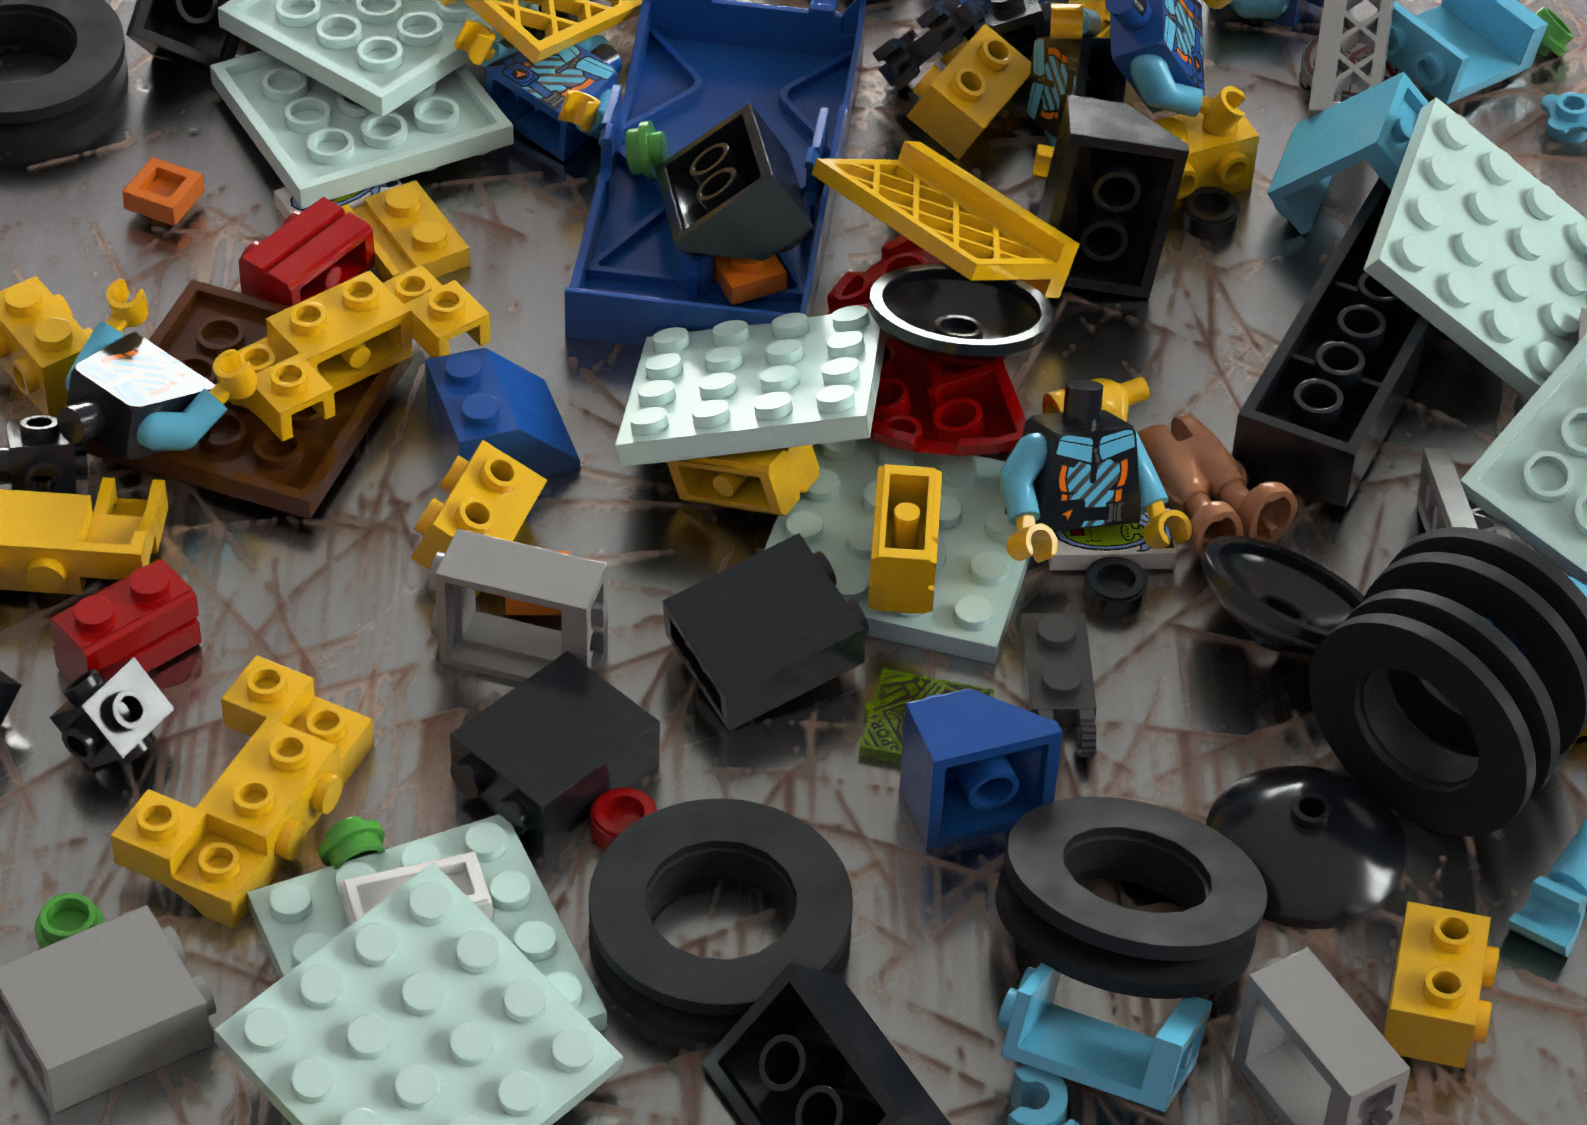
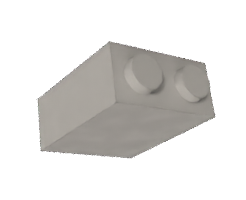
M148 905L139 907L0 965V1019L54 1114L212 1046L209 1016L216 1013V1004L212 992L201 974L191 977L184 966L186 964V955L177 933L172 926L161 928Z

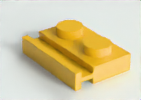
M416 180L365 197L364 205L353 209L348 204L341 206L345 214L351 212L370 223L374 237L375 265L373 267L384 281H388L420 265H423L435 278L470 266L469 246Z

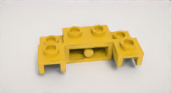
M423 265L383 283L369 270L266 318L267 337L237 350L243 364L246 362L251 363L257 376V388L247 398L240 400L229 398L228 400L233 405L245 407L257 415L283 442L293 437L291 415L312 406L324 420L335 416L334 393L413 356L412 338L432 358L450 355L449 340L465 332L480 347L491 342L490 313L456 280L442 285Z
M102 477L94 511L92 510L91 495L0 489V590L83 595L87 578L121 580L126 576H130L136 569L147 566L151 553H158L167 516L168 501L165 480L152 479L148 500L117 498L115 478Z
M258 655L253 658L221 698L224 726L249 735L251 738L196 808L148 789L110 835L114 863L166 886L194 906L204 917L232 929L237 926L249 910L247 892L267 886L286 860L292 861L300 854L305 845L308 831L322 813L329 814L335 808L340 799L344 784L374 746L373 721L371 718L315 696L314 679Z

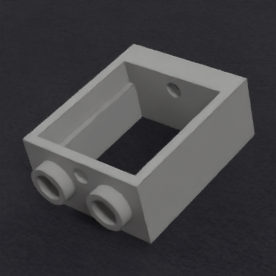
M458 528L446 553L437 552L429 572L428 587L430 590L436 591V604L432 613L430 630L432 635L438 636L440 664L522 683L568 651L595 673L599 674L608 654L607 563ZM475 590L561 610L562 631L476 611Z
M1307 947L1284 959L1272 958L1261 964L1249 975L1233 1062L1284 1125H1397L1411 1068L1312 951Z

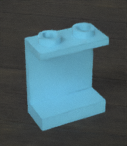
M1394 0L1386 60L1400 71L1405 72L1409 78L1447 105L1530 69L1548 23L1517 0H1442L1441 5L1417 15H1413Z
M1405 72L1295 124L1267 195L1272 200L1276 210L1282 216L1287 217L1301 235L1311 230L1332 175L1365 159L1392 191L1420 110L1429 103Z
M1042 962L1036 969L1028 967L1022 977L1019 989H1009L1000 1010L997 1028L1007 1031L1001 1057L1165 1112L1196 1065L1213 1002L1196 996L1182 998L1156 1037L1152 1038L1054 1005L1053 1001L1061 973Z

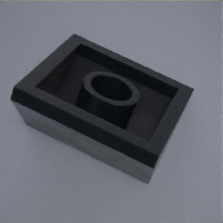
M137 0L126 33L129 38L153 56L210 70V65L235 58L241 39L219 27L218 7L230 0Z

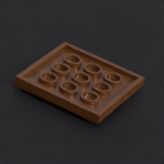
M192 279L148 341L216 385L217 381L213 371V363L218 355L229 349L240 350L267 337L266 318L289 308V306ZM413 356L334 393L335 416L324 420L312 406L291 415L293 437L283 442L257 415L245 407L233 405L229 400L224 404L228 410L211 427L209 439L196 443L195 446L185 451H165L133 460L119 458L91 438L82 442L86 443L87 454L311 519L412 362Z

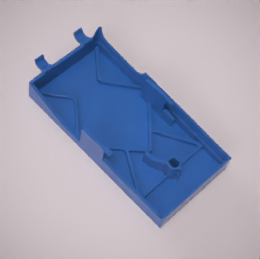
M642 0L623 101L622 85L613 84L601 123L602 130L598 145H601V169L570 286L565 287L564 291L565 338L644 347L646 337H651L667 328L680 327L685 328L688 332L713 329L716 325L731 320L745 321L748 325L770 324L775 318L788 313H803L807 317H812L837 191L811 174L817 158L844 159L863 65L866 0H854L843 13L836 12L838 0H812L809 9L734 0ZM748 103L752 104L789 153L813 228L806 232L805 237L796 247L784 253H775L787 272L786 290L733 306L730 304L714 278L715 255L681 252L674 244L658 179L647 180L644 174L634 176L631 174L625 150V134L627 129L638 128L640 122L651 121L656 132L663 131L665 133L670 158Z

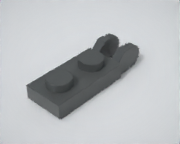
M1021 613L1019 629L1027 710L1058 722L1060 727L1075 726V746L1078 749L1079 758H1094L1097 747L1095 724L1097 707L1085 613Z

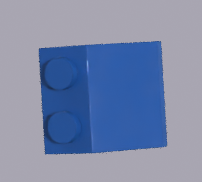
M485 347L425 360L427 411L449 467H451L458 455L469 461L482 440L544 478L581 470L580 459L545 379Z
M970 688L943 695H931L921 700L906 703L899 793L926 851L1010 831L1016 822L1027 812L1043 804L1053 802L1055 799L1062 741V730L1058 722Z

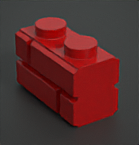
M325 197L320 198L303 212H293L287 217L280 229L262 242L254 241L249 244L242 253L241 258L238 259L241 293L291 307L367 272L375 265L374 237L370 223L351 212L345 214L341 206Z
M158 559L147 566L136 569L130 576H126L92 596L81 599L70 608L49 618L52 640L55 642L53 649L57 668L70 683L90 669L95 668L99 672L102 668L132 657L138 661L146 673L150 672L202 642L200 623L196 618L199 616L196 594L163 559Z

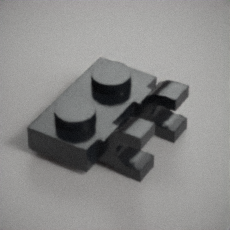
M948 0L943 5L935 4L916 19L922 29L929 28L926 32L918 37L915 31L910 29L898 39L891 38L872 53L878 62L882 60L886 62L878 69L891 87L896 85L900 90L920 74L919 66L940 51L945 56L964 41L963 33L981 20L990 10L982 0H966L964 3H961L960 0Z

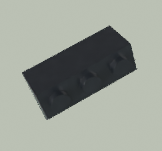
M1067 95L1037 217L1080 244L1064 286L1149 298L1187 162L1189 145L1126 103Z
M748 103L655 167L673 242L681 252L765 261L777 252L784 253L796 247L803 240L806 232L813 228L790 155L751 103Z
M790 962L701 1062L745 1125H951L842 977Z

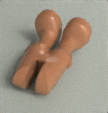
M1189 412L1173 418L1171 433L1161 424L1139 430L1138 435L1169 498L1168 505L1173 510L1183 512L1191 519L1192 535L1188 541L1200 557H1202L1208 543L1216 537L1228 535L1244 536L1273 544L1291 525L1298 506L1292 491L1283 483L1273 481L1261 483L1251 491L1246 488L1247 475L1244 466L1231 455L1219 438L1193 413Z

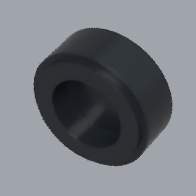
M1200 187L1189 196L1183 198L1180 222L1186 232L1199 239H1224L1232 235L1237 229L1240 205L1238 200L1226 190L1217 187Z
M1122 557L1099 559L1093 562L1085 572L1083 599L1091 610L1102 616L1110 618L1131 616L1137 613L1145 604L1148 586L1147 575L1142 567L1129 559Z

